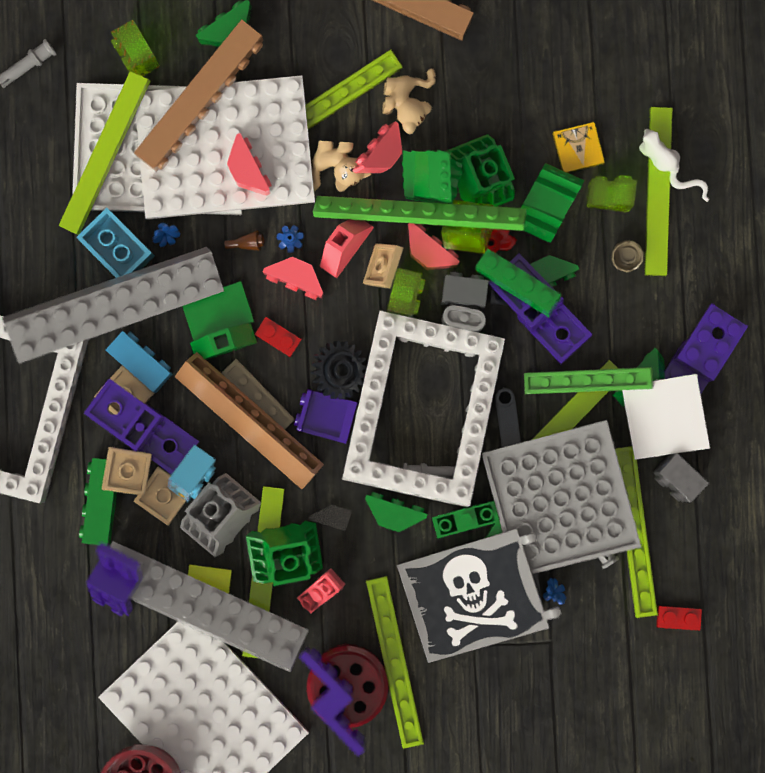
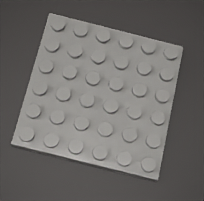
M607 420L482 453L503 533L518 529L520 536L532 532L536 534V541L523 545L532 574L641 547Z

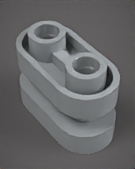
M457 305L447 307L441 319L443 325L477 333L485 325V316L481 311Z

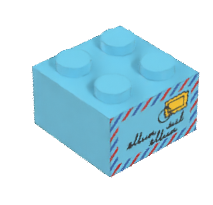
M194 445L169 478L167 488L187 502L191 498L195 499L202 491V483L204 481L208 483L214 475L216 469L214 467L215 459Z

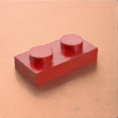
M265 317L254 334L290 358L302 341V339Z
M658 605L656 627L700 631L702 609Z

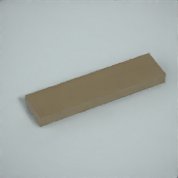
M237 359L221 373L284 430L295 420Z

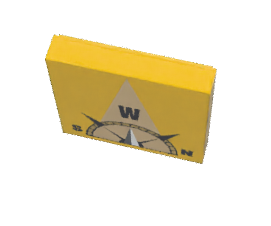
M594 122L553 132L562 171L568 173L605 163Z

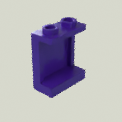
M308 389L307 393H303L300 405L303 406L302 412L296 415L294 425L298 426L297 431L347 444L357 402L345 399L339 400L338 398L331 399L330 395L324 396L323 393Z

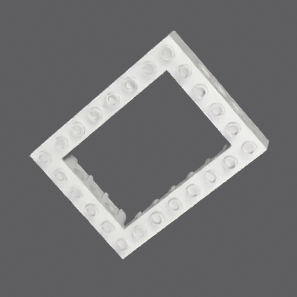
M380 311L342 480L469 507L505 339ZM396 336L400 341L406 343L411 341L424 344V347L442 348L446 352L449 350L464 353L468 357L475 356L476 354L479 355L478 363L474 370L476 371L474 382L470 389L472 391L466 408V421L461 431L463 432L462 440L457 450V463L452 473L454 474L453 480L369 461Z
M0 316V338L10 340L2 319L4 316ZM89 339L53 351L57 352L58 355L25 476L3 472L0 469V493L36 503H45Z

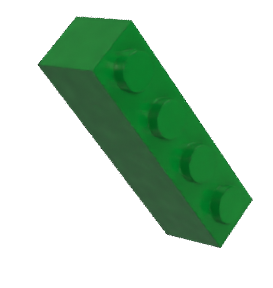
M489 249L486 250L476 265L477 273L547 317H550L561 300V294Z
M92 458V462L88 463L87 474L90 475V480L85 485L87 504H84L82 508V517H85V520L79 532V538H82V543L99 545L102 542L107 546L111 545L117 492L102 490L106 459Z

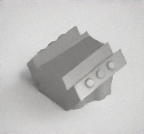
M225 473L219 476L213 484L208 482L185 510L187 514L182 519L180 528L210 554L217 557L224 553L226 545L233 542L243 526L250 522L251 515L259 511L261 502Z

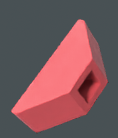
M396 121L390 125L385 124L379 129L377 139L374 138L367 145L368 151L362 153L355 161L357 165L352 170L354 173H383L392 168L403 153L399 124Z
M239 133L235 137L227 161L228 168L238 187L267 196L270 194L269 187L272 185L267 175L262 176L259 170L262 168V165L257 156L252 157L249 151L252 149L248 138H243L241 133Z
M349 219L339 224L326 241L320 267L338 278L374 227L364 220Z
M408 224L410 256L426 270L454 268L459 265V256L451 249L445 250L441 246L443 243L434 235L432 237L428 236L425 233L426 229L421 224Z
M290 257L265 267L263 273L267 275L266 279L271 282L286 283V288L295 292L298 289L306 292L305 296L314 300L317 297L322 299L324 296L312 265L297 258Z
M330 568L300 594L297 599L311 614L339 592L345 583Z

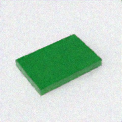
M242 282L223 287V292L182 306L194 341L229 327L255 322Z

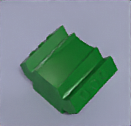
M487 134L446 151L450 153V158L463 164L462 176L457 186L460 198L466 202V205L497 207L514 200L515 189L511 181L515 178L502 146H497L491 136Z
M403 150L402 174L405 198L427 203L453 204L457 195L458 181L462 176L463 164L450 158V153L438 150V152L428 150L426 152L411 150V152Z
M545 163L521 208H525L527 211L524 231L551 243L585 180Z
M304 521L301 525L291 523L279 528H265L262 532L251 531L246 535L253 582L262 584L272 582L274 586L310 579L311 574H316L323 568L317 528L314 522Z

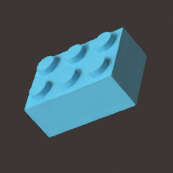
M108 208L98 215L76 237L116 278L141 270L155 257Z

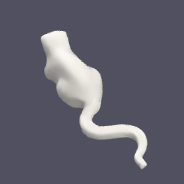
M645 129L643 142L639 147L640 151L645 156L651 158L653 165L658 170L670 172V183L673 187L685 189L692 186H700L703 189L702 198L708 202V186L706 182L699 179L687 182L678 181L676 175L679 171V153L676 150L667 148L660 141L658 132Z

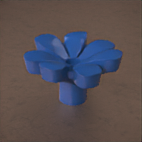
M160 223L158 225L159 230L154 232L153 242H159L160 247H164L167 242L170 245L175 244L174 238L180 236L178 228L175 225L169 227L165 223Z
M295 225L291 229L288 226H283V234L278 233L276 236L277 240H281L279 248L283 250L287 247L289 253L294 252V247L302 248L303 244L299 240L304 238V234L302 232L297 233L298 227Z
M550 578L547 581V592L543 593V598L546 601L552 599L560 605L564 604L566 596L562 592L565 591V587L562 584L558 586V581L555 578Z

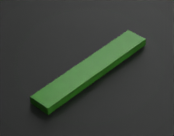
M653 368L524 373L525 394L653 389Z

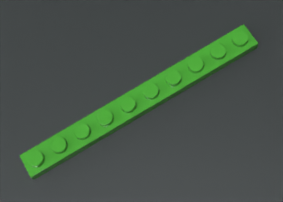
M317 196L313 215L320 218L524 231L527 211L525 208Z

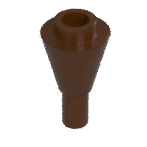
M256 230L238 239L225 241L224 244L226 249L240 248L261 251V247L264 246L265 242L263 234Z

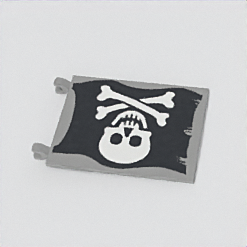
M513 529L397 565L428 663L548 629L549 624L547 620L560 616L561 611L559 607L544 611L523 545L537 540L534 532L520 536L518 529Z

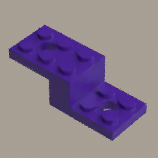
M520 253L510 261L511 264L553 289ZM490 280L488 281L493 290L517 313L518 320L560 364L564 363L592 337L593 334L564 306L562 297L550 317H547ZM559 329H565L568 332V337L560 340L557 338L556 332Z
M710 304L688 340L682 342L666 367L665 379L697 374L701 395L708 382L715 380L748 326L717 306ZM715 327L722 329L723 336L721 339L713 337L712 331Z
M110 378L84 412L86 416L135 451L151 453V460L170 474L174 473L194 445L197 446L200 442ZM113 402L120 405V411L116 415H112L109 412V406ZM169 440L173 441L176 445L175 450L171 453L164 449V444Z
M100 542L96 549L100 560L86 582L91 593L90 596L93 597L92 600L101 606H104V604L109 605L112 608L111 611L117 615L122 616L125 614L129 616L133 610L130 600L144 578L141 565L134 559Z
M307 646L301 652L300 658L328 686L313 701L312 709L359 756L365 750V737L358 729L353 731L349 726V720L342 713L338 715L353 699V687L346 679L341 681L337 677V670L330 663L326 665L322 661L323 656L314 647L310 649Z

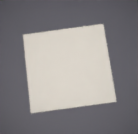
M697 374L653 381V389L622 390L635 459L710 448Z

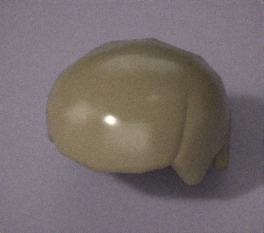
M631 240L617 243L611 254L615 268L624 272H632L639 268L644 257L641 246Z

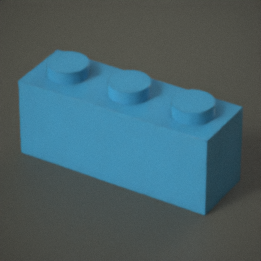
M122 331L106 351L153 393H157L173 375L169 371L171 367L163 360L158 362L153 357L155 353L149 347H141L137 343L139 339L132 332L127 334Z

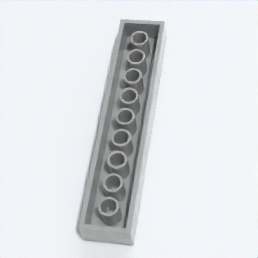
M207 247L13 313L2 317L18 363H22L223 292L224 289L212 252Z
M114 541L112 542L111 548L134 559L141 565L144 578L131 600L291 672L308 635L307 629Z

